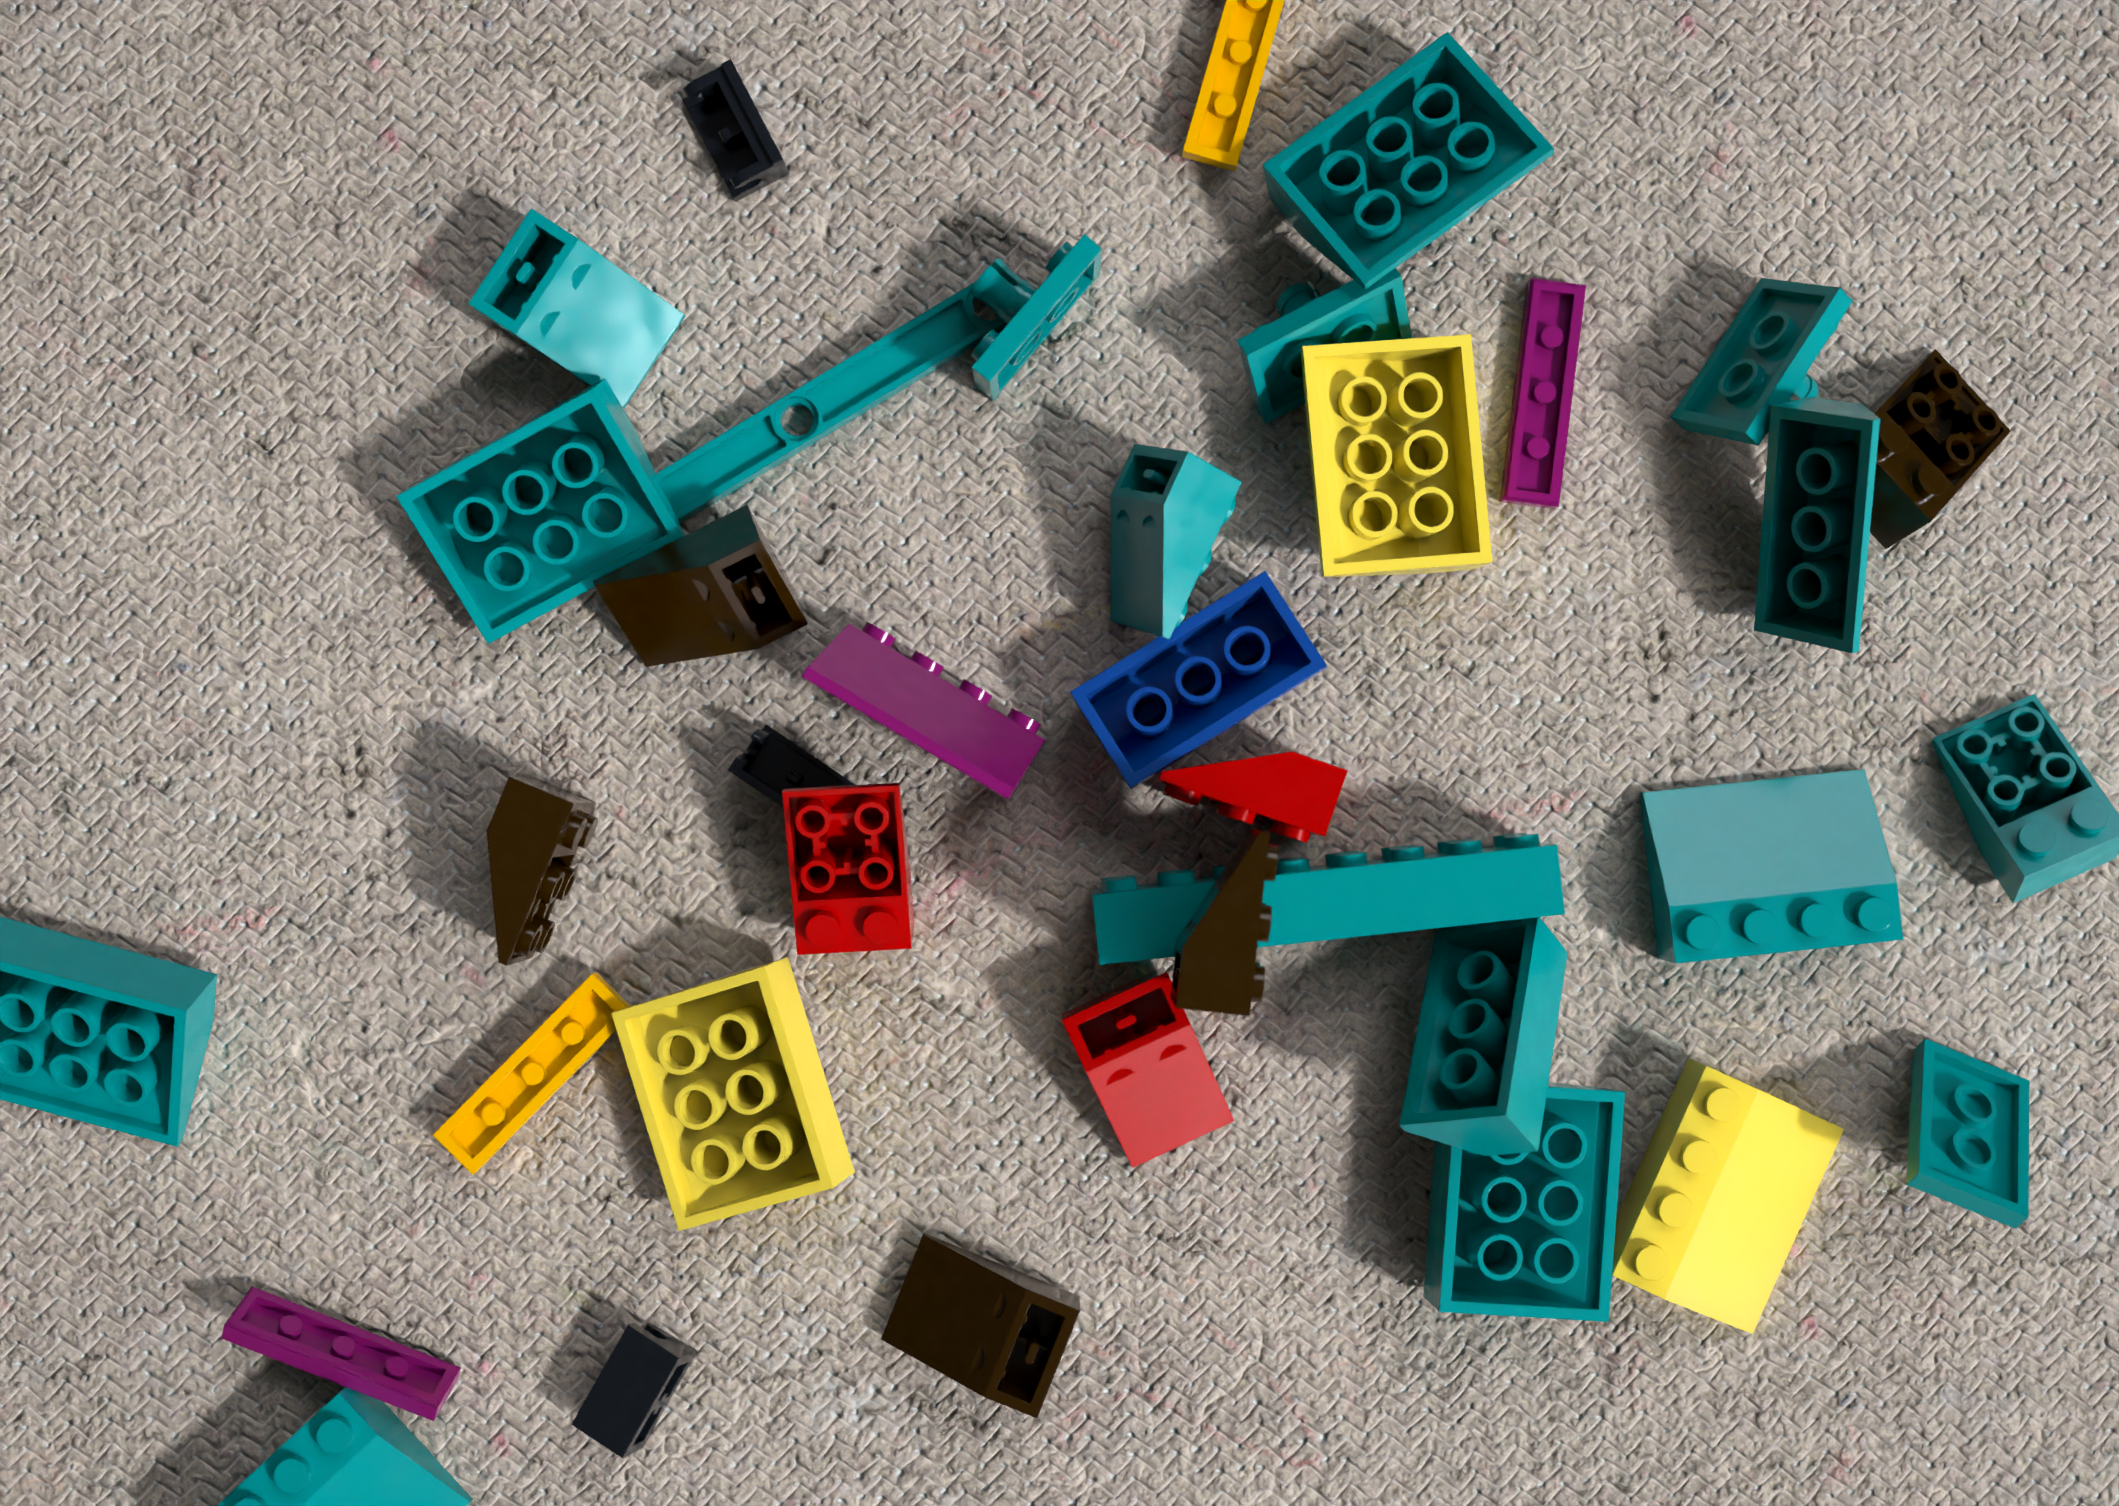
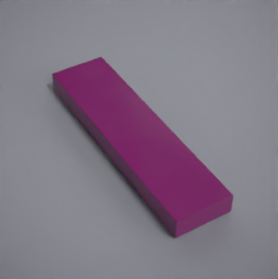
M1530 278L1527 282L1500 502L1550 509L1559 507L1586 285Z
M252 1286L224 1324L221 1338L432 1421L436 1419L455 1386L461 1367Z

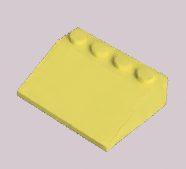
M1471 334L1302 346L1300 352L1321 577L1426 574L1473 570L1492 563Z
M788 957L611 1013L678 1231L832 1189L855 1173Z
M1688 1058L1617 1214L1612 1276L1667 1301L1753 1334L1844 1129Z

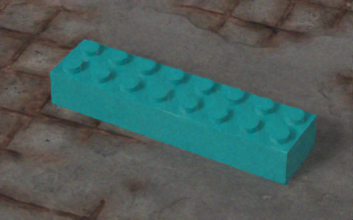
M1513 833L1493 836L1494 846L1483 848L1481 840L1457 839L1437 842V853L1425 854L1424 846L1402 845L1381 848V859L1367 860L1366 852L1359 851L1325 854L1326 865L1310 866L1309 858L1291 857L1278 859L1275 881L1264 882L1262 903L1272 906L1268 942L1258 941L1257 948L1563 915L1565 910L1557 844L1540 843L1539 834ZM1226 865L1213 866L1214 877L1195 879L1194 871H1191V869L1157 872L1158 883L1137 885L1135 875L1101 878L1102 889L1090 890L1099 964L1175 957L1178 936Z

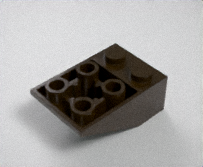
M1936 349L1930 352L1869 408L1880 418L1870 533L1887 549L1931 522L2011 432L1999 419L1996 412L1987 406L1965 382L1959 372Z
M748 505L593 580L595 588L646 667L756 650L808 624L791 581Z
M535 777L508 778L487 829L498 962L506 966L533 958L535 951L542 953L547 947L555 927V922L549 920L557 899L561 901L566 899L576 877L577 870L570 868L577 849L578 847L585 849L588 846L598 824V818L592 816L597 804L596 802Z
M1249 831L1178 936L1170 998L1176 1008L1250 1016L1251 1002L1261 1003L1265 983V966H1260V962H1256L1258 941L1268 942L1272 919V906L1262 903L1264 882L1275 881L1279 854L1278 845L1269 844L1270 832Z
M923 1233L881 1340L985 1398L1038 1418L1080 1313V1296Z

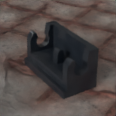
M731 59L722 63L720 67L693 80L683 88L687 97L682 99L735 202L789 175L785 162Z
M765 725L763 729L758 728L752 734V741L742 755L737 756L728 768L729 772L781 807H783V789L856 785L768 725Z
M635 1323L627 1325L572 1425L621 1458L643 1449L698 1350L690 1345H685L653 1324L647 1323L645 1328Z

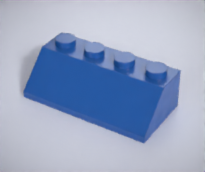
M1266 571L1183 621L1174 629L1170 639L1157 637L1070 691L1105 752L1130 789H1133L1325 670L1327 665Z

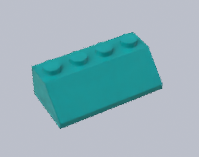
M1810 397L1771 405L1754 631L1848 653L1859 652L1880 418L1864 404Z
M1540 917L1436 930L1399 1124L1404 1131L1482 1156L1538 1152L1568 952Z

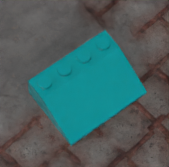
M1446 32L1262 166L1269 199L1302 238L1366 290L1554 154V147L1455 39Z
M606 378L411 484L396 496L487 644L595 587L593 580L685 535L633 424Z
M1865 769L1640 792L1658 959L1677 964L1903 940L1897 881Z
M0 916V1100L178 1147L183 1141L214 1022L217 974Z
M1548 1082L1538 1152L1482 1156L1434 1141L1423 1297L1439 1312L1609 1322L1625 1102L1624 1091Z
M345 1387L217 1506H467L473 1499L383 1401Z

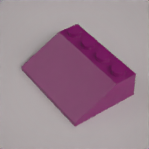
M866 622L862 631L848 624L806 668L802 675L803 678L1007 799L1012 798L1045 742V739L1036 735L1041 724L1014 708L1011 709L1007 717L987 706L993 697L992 695L963 679L959 688L939 677L944 669L942 665L916 650L910 659L891 649L896 638L869 622Z

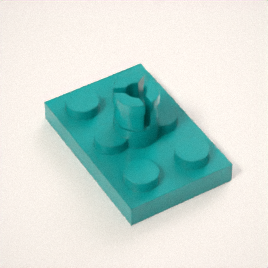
M1084 234L1074 246L1067 241L1055 252L1046 265V269L1050 274L1038 289L1020 278L1000 258L994 260L992 266L989 265L974 284L971 294L979 301L987 304L997 313L998 317L1008 324L1000 334L994 329L988 332L971 355L976 360L972 366L975 386L990 400H995L1100 275L1102 248Z
M1395 268L1366 290L1352 280L1323 296L1320 295L1315 285L1310 282H1306L1304 287L1301 282L1296 283L1279 296L1276 308L1280 318L1269 324L1257 327L1251 333L1238 339L1237 344L1255 409L1266 424L1305 404L1300 352L1302 346L1412 338L1402 276Z
M1761 278L1670 418L1683 430L1759 446L1765 435L1769 432L1771 405L1794 401L1791 398L1794 393L1800 399L1817 397L1819 386L1807 374V371L1829 337L1836 331L1840 320L1853 300L1839 287Z
M1924 1038L1913 1050L1906 1185L2016 1229L2029 1218L2030 1080Z

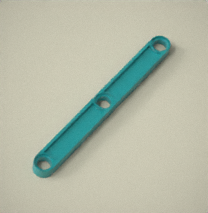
M975 281L656 473L679 524L977 346L992 329L998 333L1008 324L1000 317L989 321L979 318L974 313L973 303L976 297L971 294V290L976 283ZM794 406H804L813 414L811 429L801 436H792L786 433L782 426V418L785 412Z

